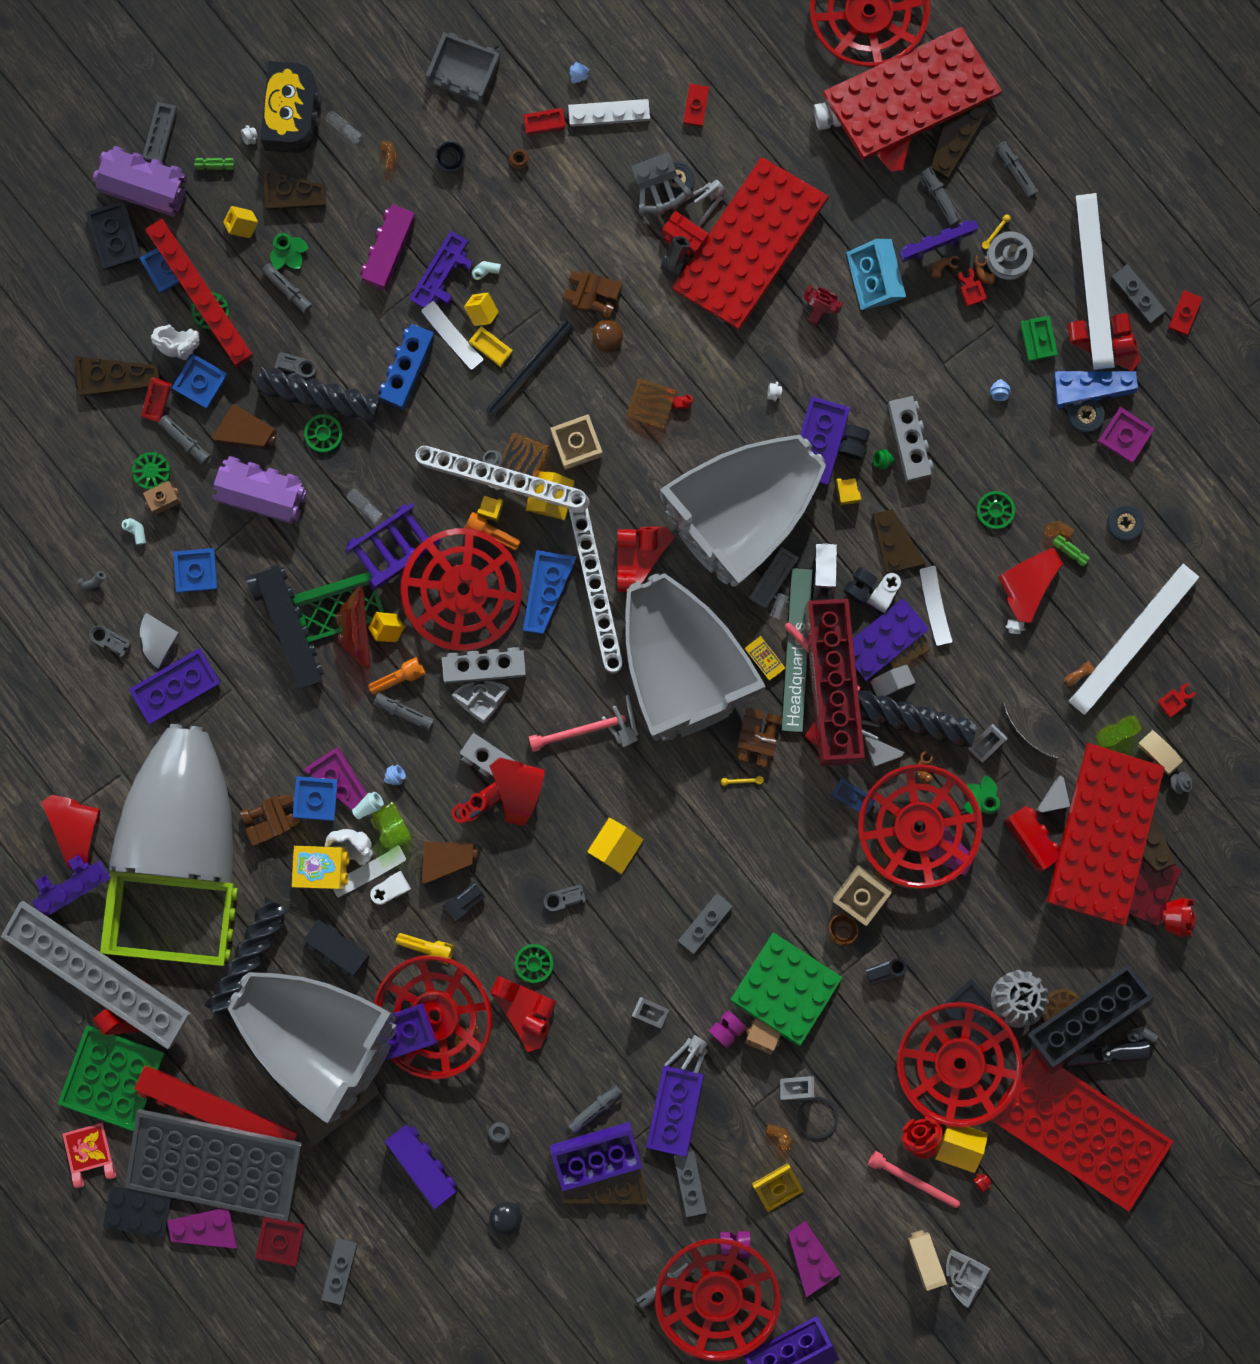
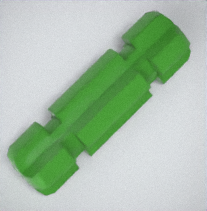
M222 158L195 159L196 170H204V168L207 170H223V168L233 170L235 166L233 158H225V160Z
M1058 535L1053 541V545L1058 549L1061 548V551L1073 560L1076 559L1079 565L1085 566L1090 558L1086 554L1080 553L1081 550L1069 541L1066 542L1064 537Z

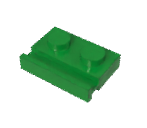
M1050 316L1020 322L1028 362L1058 355Z

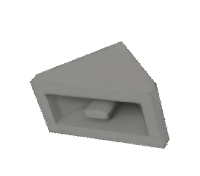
M907 664L892 669L870 681L876 696H888L916 683Z
M992 724L973 742L972 748L969 746L968 749L983 763L1007 740V737Z
M866 736L863 740L873 767L901 758L904 753Z
M1062 776L1057 777L1038 806L1037 813L1070 807L1065 781Z
M640 997L632 1016L662 1028L669 1009Z
M813 1076L780 1079V1100L814 1099Z

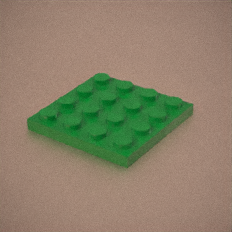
M773 932L733 994L730 1002L789 1041L800 1046L843 977Z
M86 1025L58 1104L134 1131L136 1113L138 1109L145 1110L148 1099L137 1095L138 1091L134 1088L145 1065L157 1070L160 1069L165 1052L114 1034L103 1035L99 1029Z

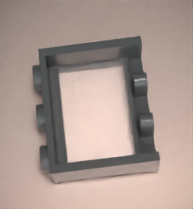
M443 32L426 73V81L428 84L483 104L490 82L500 62V53H497V50L494 48L479 46L473 40L466 41L460 39L457 34Z

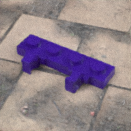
M969 220L964 221L958 225V228L952 230L951 228L944 229L936 237H932V235L927 236L921 240V243L905 245L899 254L902 263L913 258L915 260L921 259L925 253L950 243L952 245L960 243L962 238L977 233L979 227L976 220L973 222Z
M450 231L410 296L409 300L423 309L432 301L438 303L440 300L447 305L451 303L453 297L443 291L445 288L443 284L452 269H457L458 265L468 271L473 267L474 264L466 258L467 253L464 252L469 243L468 240Z
M79 855L72 858L68 862L73 871H75L72 873L73 877L58 886L56 884L52 885L46 875L37 879L35 882L40 890L38 891L40 897L32 901L36 910L48 916L109 880L111 876L101 860L90 866L88 862L84 864Z

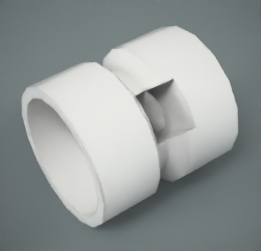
M826 103L814 105V115L818 130L829 129L831 125L835 127L841 126L829 105Z

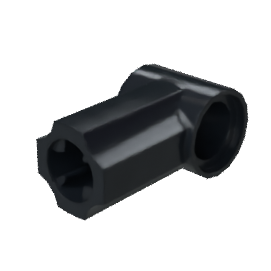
M675 236L660 269L677 277L680 276L686 262L684 259L690 246L687 238L683 236Z
M474 883L460 895L451 898L442 907L455 923L465 916L469 909L484 899L485 896Z
M893 958L865 968L870 984L874 985L904 975L907 970V964L901 958ZM895 961H900L903 964V970L900 973H895L892 970V964Z

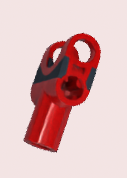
M496 782L457 804L452 810L453 819L458 823L471 822L491 810L501 800ZM459 808H460V810H459V815H460L461 819H459V818L456 816V811H457Z

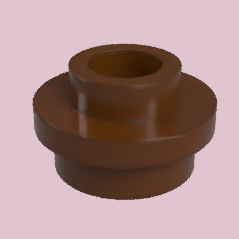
M523 149L514 150L509 157L511 166L515 169H524L529 164L528 153ZM522 157L523 161L521 163L516 162V158Z

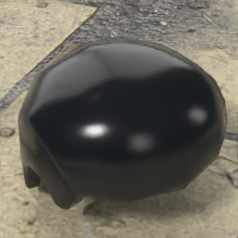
M453 141L441 144L435 153L437 166L442 171L450 173L459 170L464 165L466 159L464 148L459 143Z
M509 1201L496 1205L491 1210L489 1216L490 1226L496 1233L503 1235L517 1230L523 1219L521 1209L516 1203Z

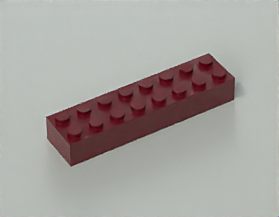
M849 600L807 601L804 610L820 766L861 764L865 755Z

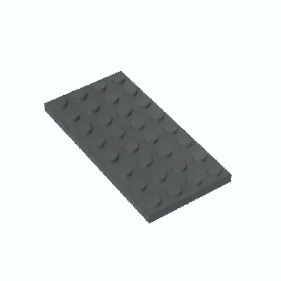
M138 1109L125 1188L288 1221L302 1142Z

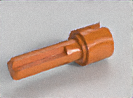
M472 512L464 529L481 531L492 536L502 545L514 551L517 550L520 544L519 539L487 524L486 518Z
M415 657L402 663L401 669L368 685L370 692L375 695L405 680L412 682L425 676V670L422 664L418 662L419 658Z

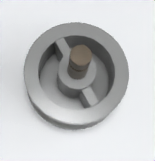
M1004 232L992 241L987 251V265L990 271L998 278L1004 280L1017 279L1028 270L1032 262V245L1020 233Z

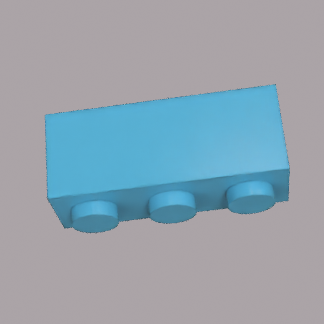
M875 239L846 252L861 310L891 304L906 297L892 239Z

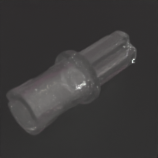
M330 111L327 114L325 120L335 127L339 134L346 136L353 144H357L360 141L359 138H362L363 134L353 128L349 121H345L334 111Z
M352 489L347 494V498L359 508V512H363L374 524L384 515L371 504L370 499L367 500L356 489Z

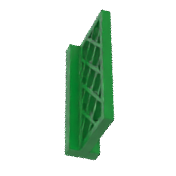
M369 572L295 595L294 603L296 606H299L303 616L300 618L302 626L306 625L308 629L311 622L322 626L319 635L307 637L308 642L371 623L374 617L365 614L370 603L377 606L379 612L384 613L377 590L373 592L370 600L359 595L362 587L369 585L372 576ZM356 588H359L358 591H357V593L354 592V591H352V590H353V589H356ZM347 591L355 595L350 606L340 601L342 594ZM339 594L337 599L332 597L334 595ZM357 596L368 601L363 612L352 607ZM374 596H375V599H376V602H377V603H375V602L372 601V599H373ZM330 598L336 601L331 612L320 607L323 599ZM320 600V602L318 603V605L312 603V602H315V601ZM337 603L349 608L344 618L333 613ZM311 604L316 607L311 618L303 614L302 605ZM318 609L329 614L324 625L313 619ZM351 609L361 614L357 623L345 620ZM331 615L342 620L338 629L333 630L326 626ZM363 616L369 618V619H366V620L361 621L362 618H363ZM305 618L310 620L308 625L306 624ZM344 622L349 624L347 626L342 627ZM325 628L330 630L328 632L322 633Z

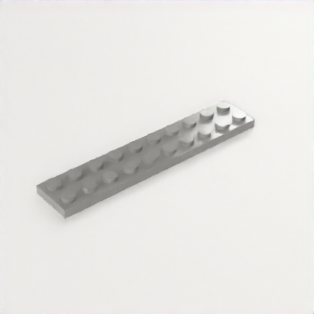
M24 901L19 903L1 935L2 938L167 1049L172 1047L191 1014Z

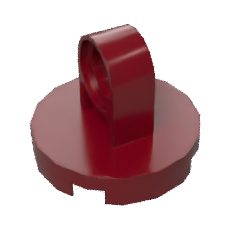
M813 286L807 287L804 299L814 307L808 322L817 326L824 312L829 314L840 313L843 301L838 302L836 294L822 287H818L817 290H814Z

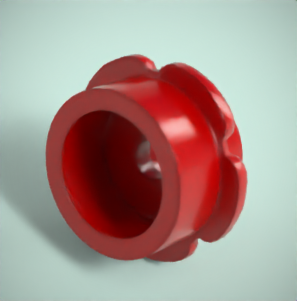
M976 1174L977 1177L973 1182L983 1193L988 1189L991 1190L989 1186L992 1183L985 1174Z

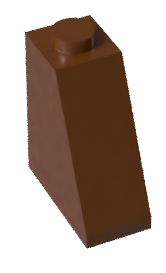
M233 404L215 431L212 439L218 444L267 449L268 446L274 444L277 432L273 427Z
M424 842L422 883L428 884L472 866L474 860L478 859V848H474L473 843Z

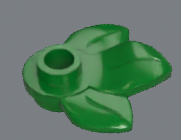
M280 233L273 240L274 249L270 254L271 263L276 270H279L284 264L292 269H300L302 266L301 253L309 249L308 245L299 237L291 238L286 233ZM281 241H286L287 245L281 247L280 243Z
M984 776L980 785L966 784L976 798L981 813L993 814L999 809L1000 800L996 796L997 786L990 777ZM987 800H991L993 802V806L991 808L986 806ZM968 801L964 805V809L972 814L973 810Z

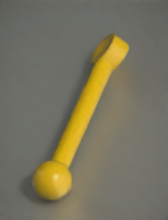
M1009 215L1003 216V221L1000 223V225L992 233L989 239L982 243V248L984 250H987L990 247V243L994 239V237L1002 229L1005 223L1011 220V217Z
M762 776L751 779L732 780L723 778L721 779V784L723 786L734 783L753 782L762 784L764 779Z

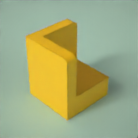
M231 206L223 223L229 234L250 238L258 221L253 211Z
M489 293L472 295L464 306L474 326L491 324L498 314V309Z
M841 478L837 479L836 488L839 505L860 503L861 496L860 491L858 492L856 479L842 481Z
M484 496L477 514L498 522L504 504L503 499L499 498L496 500Z
M376 612L369 630L376 641L397 642L405 626L397 614Z

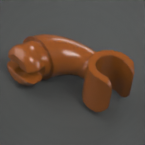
M977 255L974 259L977 277L982 283L992 285L995 281V275L988 274L983 269V266L987 263V257L985 256L984 263L980 264L977 261Z
M952 256L951 258H943L935 262L931 268L932 277L940 278L946 266H949L952 270H957L959 266H954L951 262L953 260L958 261L960 258Z
M1087 661L1079 667V670L1068 674L1064 678V683L1067 681L1068 684L1066 686L1071 687L1083 676L1086 677L1095 669Z
M922 752L920 754V760L918 764L926 765L927 763H930L933 759V756H931L928 761H924L923 755L925 754V752ZM916 771L917 777L921 782L925 784L930 783L933 778L931 774L924 771Z

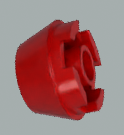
M1183 897L1167 903L1166 910L1163 911V923H1166L1167 932L1182 938L1193 936V932L1190 929H1195L1196 913H1194V910H1191V905H1195L1194 899Z
M924 1116L925 1119L917 1121L912 1119L903 1128V1146L921 1159H927L936 1155L942 1143V1129L934 1119Z

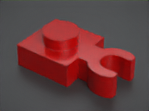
M971 268L968 270L969 278H964L962 272L958 274L959 281L965 285L960 287L967 307L987 299L980 280L974 282V271Z
M1188 683L1180 687L1179 693L1173 689L1157 701L1169 718L1187 705L1183 701L1184 699H1190L1195 696V692H1192L1190 695L1185 693L1184 690L1189 686Z

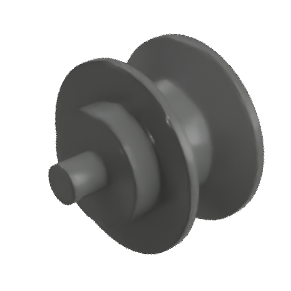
M1181 772L1179 775L1174 774L1171 777V788L1177 794L1189 792L1192 789V779L1186 772Z

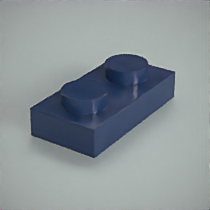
M843 778L840 779L831 793L832 797L858 813L867 795L866 792ZM871 799V801L869 802L865 813V817L870 811L873 804L875 803L874 799Z

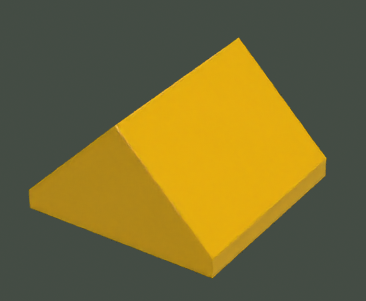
M535 471L534 477L572 488L575 482L554 472ZM538 486L536 489V493H542L545 489V486ZM558 491L555 499H561L564 491ZM529 497L525 511L565 520L568 508Z
M609 818L587 852L622 874L644 839L627 827Z
M946 1125L941 1148L935 1159L975 1173L984 1155L988 1133L971 1127Z
M788 1163L752 1183L768 1212L804 1192Z

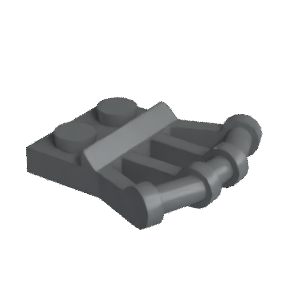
M669 152L631 166L640 189V216H645V214L663 215L665 211L678 209V206L688 197L694 196L693 192L678 177ZM674 180L683 190L677 198H674L669 181ZM663 183L670 199L669 202L664 204L661 203L655 187ZM651 188L657 206H645L647 189Z

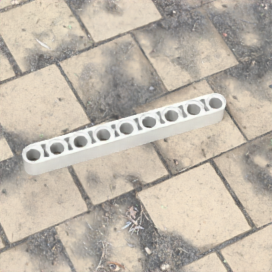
M1096 193L1077 195L1076 202L1094 370L1114 368Z
M421 446L416 451V459L426 468L575 511H584L589 506L590 501L587 495L576 488L429 446ZM426 453H431L430 459L423 461V456ZM449 458V464L442 466V461ZM467 463L469 465L468 469L461 472V466ZM487 469L486 476L479 477L480 471ZM506 474V480L499 483V476ZM520 480L526 481L524 487L517 488ZM540 485H544V491L540 494H537V487ZM558 491H564L561 499H555ZM583 496L582 503L575 505V498Z
M578 496L577 498H575L574 502H575V501H580V502H582V501H583V497H582V496ZM588 508L584 511L569 509L603 664L607 672L615 674L622 668V658ZM579 521H585L588 526L584 530H579L576 524ZM585 540L592 543V547L588 550H584L580 546ZM588 560H594L597 565L594 569L589 570L585 567V563ZM592 580H599L601 582V586L598 589H592L589 584ZM602 599L606 604L604 608L597 609L594 607V602ZM607 619L610 622V626L602 629L598 625L599 621ZM612 639L615 644L612 648L607 649L603 646V641ZM612 658L617 659L619 662L618 667L615 669H611L607 665V662Z
M1182 564L1069 700V703L1085 715L1192 587L1199 576L1185 564Z

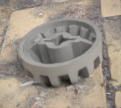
M1021 970L1007 973L993 986L991 992L992 1008L995 1014L1004 1020L1007 1025L1015 1028L1028 1027L1039 1021L1046 1013L1045 1009L1049 1004V1000L1046 999L1047 988H1043L1040 983L1042 980L1032 976V973L1029 971L1021 972ZM1018 983H1027L1032 988H1020ZM1015 986L1017 990L1010 994L1011 989ZM1025 994L1027 995L1023 998L1022 1001H1018L1015 1003V1001L1019 999L1020 996H1023ZM1037 994L1036 1005L1032 1007L1030 1003L1033 1000V995ZM1026 1006H1027L1028 1009H1029V1011H1021V1010H1019V1009H1022V1008H1024V1007H1026Z

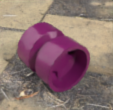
M727 1010L721 1017V1022H716L708 1031L728 1049L735 1042L734 1037L740 1036L747 1027L732 1012Z
M738 1231L736 1235L732 1232H720V1239L737 1241L751 1247L750 1231ZM720 1244L721 1255L728 1256L732 1245ZM740 1248L737 1255L739 1259L751 1258L750 1253Z

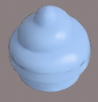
M575 62L570 67L571 82L574 84L586 80L589 76V69Z
M1002 379L994 383L990 389V394L996 401L1007 400L1011 393L1010 386Z
M392 765L388 767L384 782L400 785L406 778L401 766Z

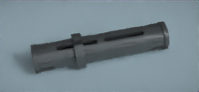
M1006 141L997 145L995 149L1005 162L1004 166L1009 168L1027 195V198L1035 195L1038 189H1036L1028 174L1019 163V157L1013 154Z
M932 167L920 173L929 188L928 192L937 201L949 225L952 226L961 221V217L943 188V183L939 182Z
M271 263L263 267L261 273L287 296L289 302H293L304 314L312 308L313 304L301 294V290L295 288Z
M168 415L161 418L158 425L183 446L187 454H191L201 465H204L210 459L211 455L198 445L199 442L189 437Z
M381 693L377 694L373 705L381 707L388 711L389 714L400 716L429 731L434 721L433 718L399 703L400 701L397 699L393 700Z
M615 1084L602 1096L599 1095L597 1100L574 1120L569 1122L568 1126L577 1134L605 1109L608 1110L614 1101L624 1095L623 1092Z
M685 1263L674 1273L670 1272L667 1276L678 1279L679 1275L689 1264ZM694 1271L689 1272L685 1279L695 1274ZM663 1285L661 1297L674 1287ZM656 1286L636 1299L643 1310L655 1302Z

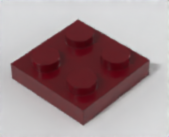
M263 1217L255 1258L296 1267L305 1224Z

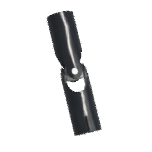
M1148 1041L1123 1043L1114 1048L1108 1045L1092 1046L1068 1062L1066 1067L1109 1064L1113 1060L1119 1062L1150 1060ZM1102 1049L1101 1057L1103 1061L1095 1058V1050Z

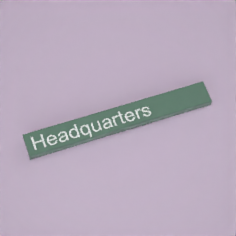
M792 568L788 623H791L807 639L804 608L807 601H811L812 570ZM789 633L787 637L782 731L802 732L807 651Z

